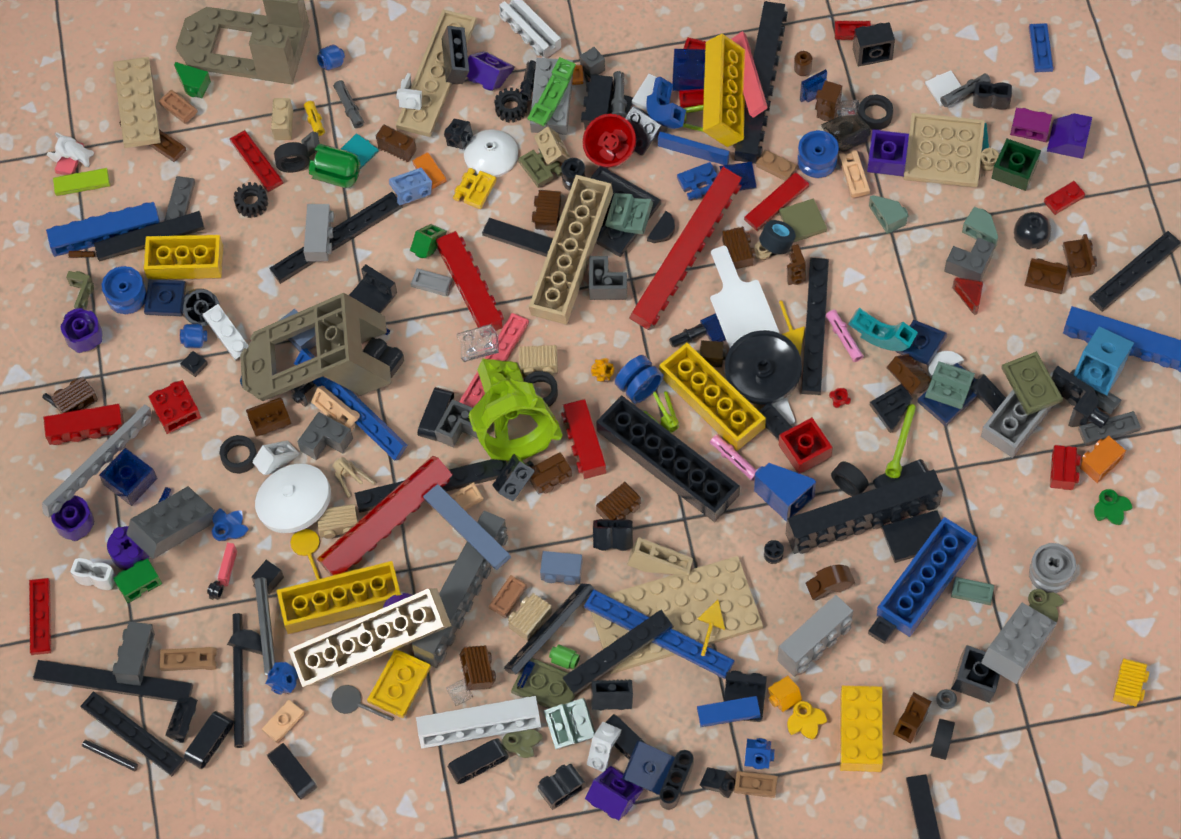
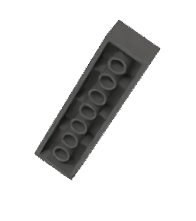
M483 511L477 523L501 546H505L508 540L505 519ZM466 542L439 593L451 626L412 643L415 658L435 668L444 661L447 647L453 644L456 637L454 635L457 629H461L464 623V615L466 612H470L473 606V598L475 595H479L482 589L481 583L484 578H488L491 572V565L468 542Z

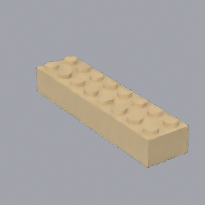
M579 175L575 176L529 304L532 316L567 325L589 263V256L592 255L613 195L611 183Z
M429 588L288 650L302 687H307L450 627L451 623L437 588Z

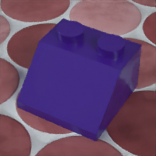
M486 51L471 54L468 58L469 73L467 79L473 83L478 82L483 85L484 89L492 91L503 85L515 66Z
M1073 113L1054 119L1047 152L1083 159L1092 117Z
M610 766L593 780L585 800L590 802L592 806L606 812L609 817L619 821L629 812L644 789L622 779L623 773Z

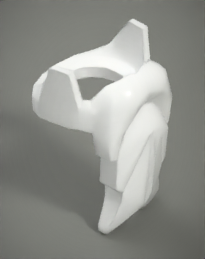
M56 132L55 135L58 140L55 145V153L48 152L46 156L56 163L61 157H70L75 161H80L85 167H89V157L93 156L94 152L84 148L83 145L77 143L72 137L63 136Z

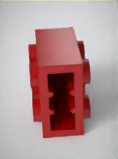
M183 379L171 383L162 390H156L148 396L166 434L201 418L199 410Z

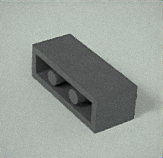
M129 621L127 629L123 630V644L118 648L117 655L119 658L117 663L113 665V675H115L117 683L141 686L155 636L152 624Z

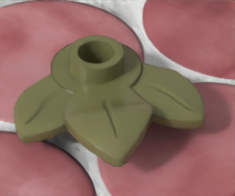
M1042 589L1032 590L1028 596L1029 606L1051 620L1058 622L1056 607L1064 604L1063 599L1054 592L1046 593ZM1039 597L1042 601L1037 602L1034 598Z
M533 729L511 732L503 737L502 745L508 752H515L522 758H530L534 756L532 747L542 740V735Z

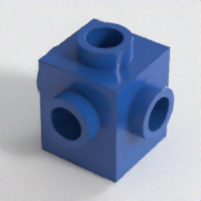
M275 662L273 668L268 673V679L265 684L270 686L271 691L276 694L291 693L297 684V671L287 662Z
M763 738L747 739L744 766L755 769H769V762L774 761L775 749H771V741Z

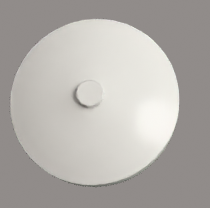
M293 464L283 467L271 474L259 488L255 499L256 513L261 522L272 531L278 533L301 531L314 524L327 509L331 498L330 484L325 475L312 465Z

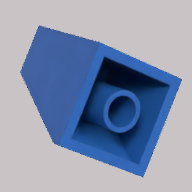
M768 463L765 467L761 466L755 472L754 492L786 522L787 518L794 516L815 497L816 481L813 478Z

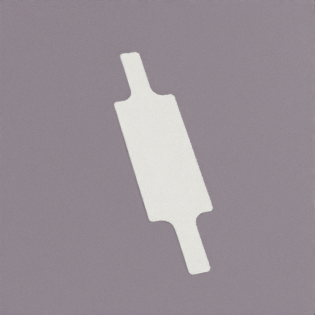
M721 246L713 249L711 254L723 282V289L718 294L712 295L710 299L729 348L740 337L750 332L769 330L779 333L759 281H741L727 247ZM787 398L772 403L790 425L795 423V418Z

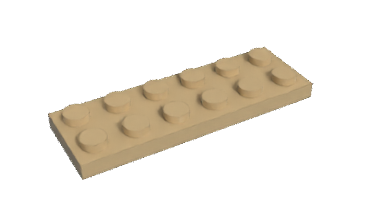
M149 57L113 62L124 148L161 143Z

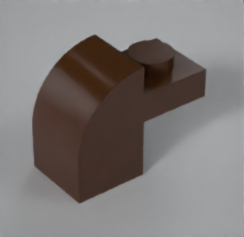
M840 564L828 566L817 571L815 577L805 582L812 600L815 601L831 591L841 593L855 584L849 567Z
M913 692L893 735L911 744L928 714L932 701Z

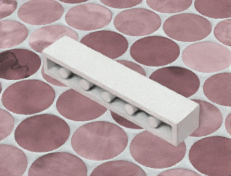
M536 696L416 717L421 749L541 727Z

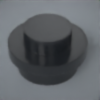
M216 580L214 583H210L207 589L209 599H220L224 590V585L220 584V581Z

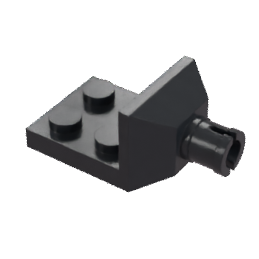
M1057 366L1053 371L1052 380L1061 396L1071 405L1075 406L1068 426L1078 427L1092 422L1102 429L1110 416L1098 409L1099 402L1094 388L1060 366Z

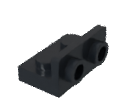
M513 454L492 486L500 495L514 501L534 473V469L526 465L519 456Z
M193 697L178 699L165 736L178 743L184 742L189 731L190 722L195 714L198 700Z

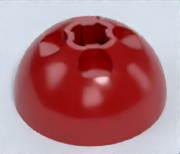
M605 114L595 118L587 126L583 135V149L586 156L594 164L601 167L612 168L622 165L631 157L636 146L634 128L627 119L617 114Z

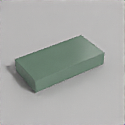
M955 577L951 597L991 605L994 585Z

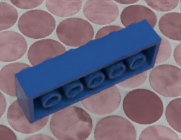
M944 517L879 604L877 616L896 626V629L910 637L976 548L978 538Z

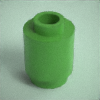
M558 644L557 647L553 646L549 658H552L551 663L570 670V668L575 669L577 667L580 655L577 654V651Z

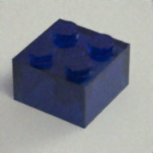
M674 49L673 91L704 89L705 49Z
M124 448L99 474L103 485L130 506L158 479L154 469L127 448Z

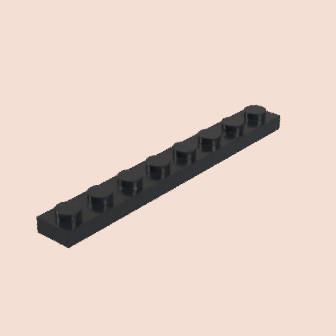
M810 258L802 394L821 395L829 259Z
M490 459L449 469L452 474L449 478L450 481L441 488L447 492L466 487L472 483L479 484L495 480L507 464L506 460ZM404 481L355 492L359 513L372 510Z

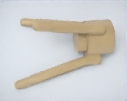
M345 457L339 458L333 465V468L336 470L334 475L338 478L348 498L351 497V494L342 476L348 477L351 475L359 484H363V481L353 470L370 483L376 484L371 477L358 469L352 462H348Z

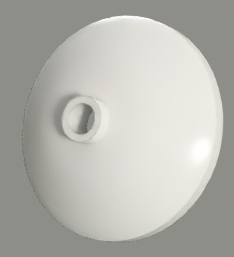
M490 129L478 132L471 137L470 142L464 148L465 163L468 168L475 170L474 174L478 175L479 171H482L492 176L500 177L508 173L515 166L518 159L516 142L510 135L500 130Z

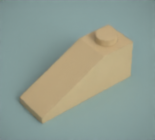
M638 537L631 550L627 565L650 573L689 575L693 558Z

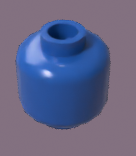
M334 44L320 49L317 55L320 67L328 71L342 66L343 58H345L344 51Z
M185 324L183 329H180V344H183L187 349L202 348L203 343L207 341V330H203L201 324Z

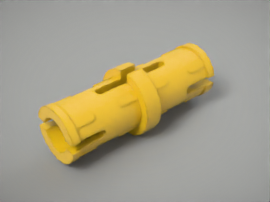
M308 101L304 104L308 115L307 121L311 124L313 131L318 133V136H322L325 133L321 122L322 117L316 109L315 102Z

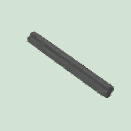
M262 577L255 579L264 673L268 675L275 663L267 581L266 578Z

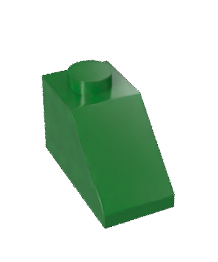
M175 62V70L185 93L190 97L203 98L211 82L209 73Z
M433 224L417 230L410 251L419 258H427L433 255L437 249L436 239L445 236L447 231Z

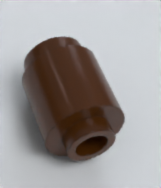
M800 51L794 57V71L799 76H807L812 70L813 58L809 52Z

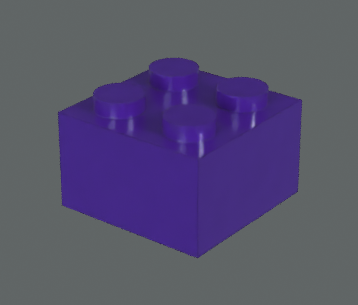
M872 130L867 172L904 177L909 134Z

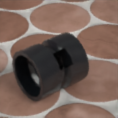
M569 158L562 163V183L570 191L576 175L586 177L585 165L578 158Z

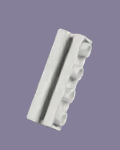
M510 0L509 4L504 1L499 5L500 18L510 24L511 29L518 33L522 40L533 48L536 55L548 58L561 49V38L523 0Z

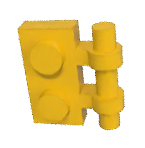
M469 168L467 173L463 174L460 185L456 186L453 199L459 201L461 196H465V204L481 210L497 179L495 176L479 171L478 175L475 176V170ZM472 183L470 189H467L468 184Z

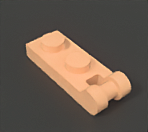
M857 150L850 151L847 154L844 152L839 153V163L841 164L851 198L870 194Z
M324 386L317 388L311 403L331 419L350 428L352 432L355 427L354 423L358 421L360 414L357 411L351 410Z

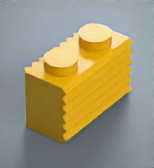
M1123 658L1113 701L1125 703L1126 705L1129 704L1134 707L1137 706L1139 701H1143L1145 690L1142 689L1143 682L1147 683L1149 671H1146L1147 664Z

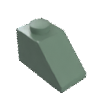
M875 195L870 196L869 207L887 234L906 226L908 212L898 201Z
M974 206L963 224L962 233L976 240L980 238L995 244L996 248L998 234L991 214L984 209Z

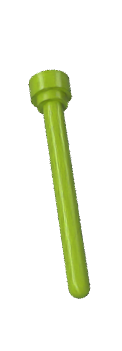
M914 404L908 406L893 460L886 466L885 473L891 478L900 477L902 471L900 460L916 406Z

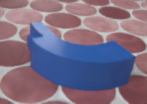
M662 77L655 78L652 94L647 96L646 107L648 115L654 121L669 129L683 127L686 110L674 103H670L673 84Z

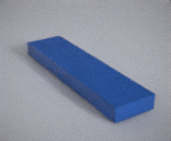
M660 132L658 135V147L721 165H728V150Z

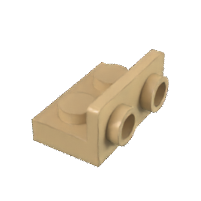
M549 126L534 136L548 165L555 161L563 163L570 158L559 134Z

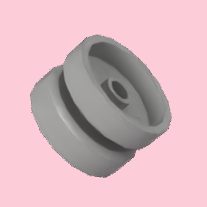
M1048 543L1039 547L1035 551L1029 567V577L1032 584L1037 589H1042L1046 593H1058L1065 590L1069 586L1076 569V560L1073 553L1059 543Z

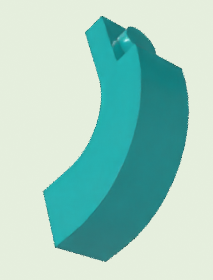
M861 308L855 311L848 325L861 333L860 337L863 340L890 351L906 350L911 346L918 333L904 322L898 325L884 324Z

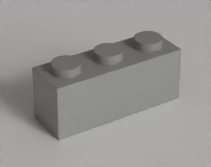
M307 204L304 241L306 261H328L329 254H332L330 238H333L331 222H334V211H331L329 204Z

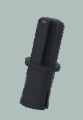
M702 323L688 330L684 329L682 333L669 339L670 345L677 347L686 342L691 343L695 338L705 335L706 329Z

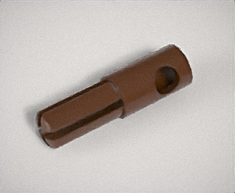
M69 251L68 255L69 258L95 257V251Z

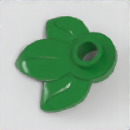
M1106 489L1099 495V502L1094 506V515L1097 521L1107 518L1112 524L1121 525L1124 519V511H1129L1133 507L1127 497L1119 496L1112 489ZM1109 497L1112 501H1106L1105 498Z

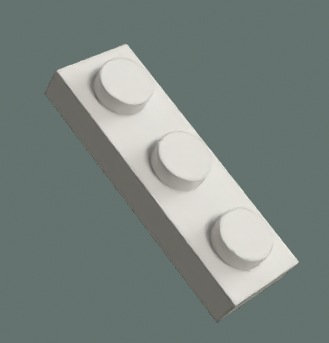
M217 304L202 316L236 361L240 358L243 349L248 348V344L219 304Z

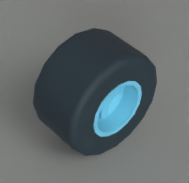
M770 220L766 222L759 240L766 250L775 254H786L789 252L796 234L787 223L779 220Z

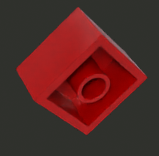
M813 417L779 435V447L799 474L832 457L833 447Z

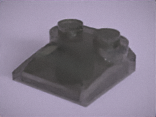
M854 111L821 124L823 130L833 135L837 140L838 151L842 152L864 144L871 134V128Z

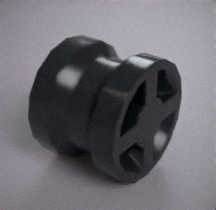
M771 540L765 544L764 559L768 563L777 564L782 560L784 552L782 543Z

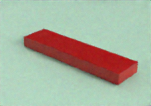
M246 130L230 138L232 145L267 192L283 184L280 176Z
M795 172L744 217V220L758 231L766 222L779 213V209L785 208L808 188L809 183Z
M50 579L29 580L30 654L51 653Z

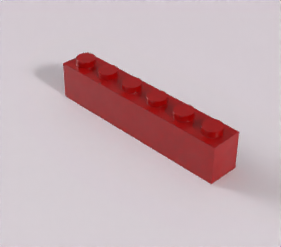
M454 231L436 239L437 249L482 337L502 329L503 314L501 310L496 309V301L493 295L489 296L487 292L489 290L485 280H481V272L478 266L473 265V256L470 251H466V243L463 237H459L457 232Z

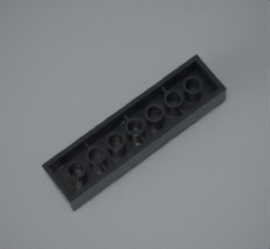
M622 395L596 421L599 434L713 522H716L739 497L740 485Z
M933 469L789 517L786 522L785 534L793 553L804 554L811 548L817 546L821 548L828 545L829 542L835 540L842 541L847 536L853 534L860 535L865 530L871 528L878 529L886 523H894L907 516L914 517L921 511L934 510L940 505L943 488Z

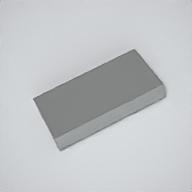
M417 268L411 282V287L447 296L452 278Z

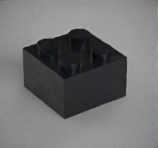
M890 22L878 23L867 27L861 26L854 29L852 50L858 67L893 60L895 37Z
M966 645L960 656L951 689L990 703L996 692L1000 674L981 663L986 654L985 651Z

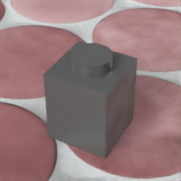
M592 47L580 55V65L583 66V71L591 79V74L599 75L605 71V58L595 47Z

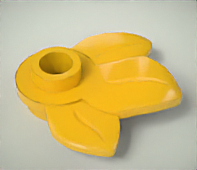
M800 701L795 704L793 714L788 718L787 729L790 735L801 732L803 736L813 740L817 736L818 725L827 723V718L822 710L813 708L806 701ZM801 709H804L807 711V713L801 714L799 711Z

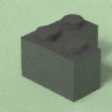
M977 238L971 252L953 246L946 260L944 272L979 285L993 256L995 244Z
M589 256L590 300H627V272H609L608 256Z
M452 399L435 429L436 440L454 448L462 432L478 439L477 433L472 429L468 416L473 408Z
M318 412L297 442L300 452L317 460L326 445L343 454L353 440L350 428Z

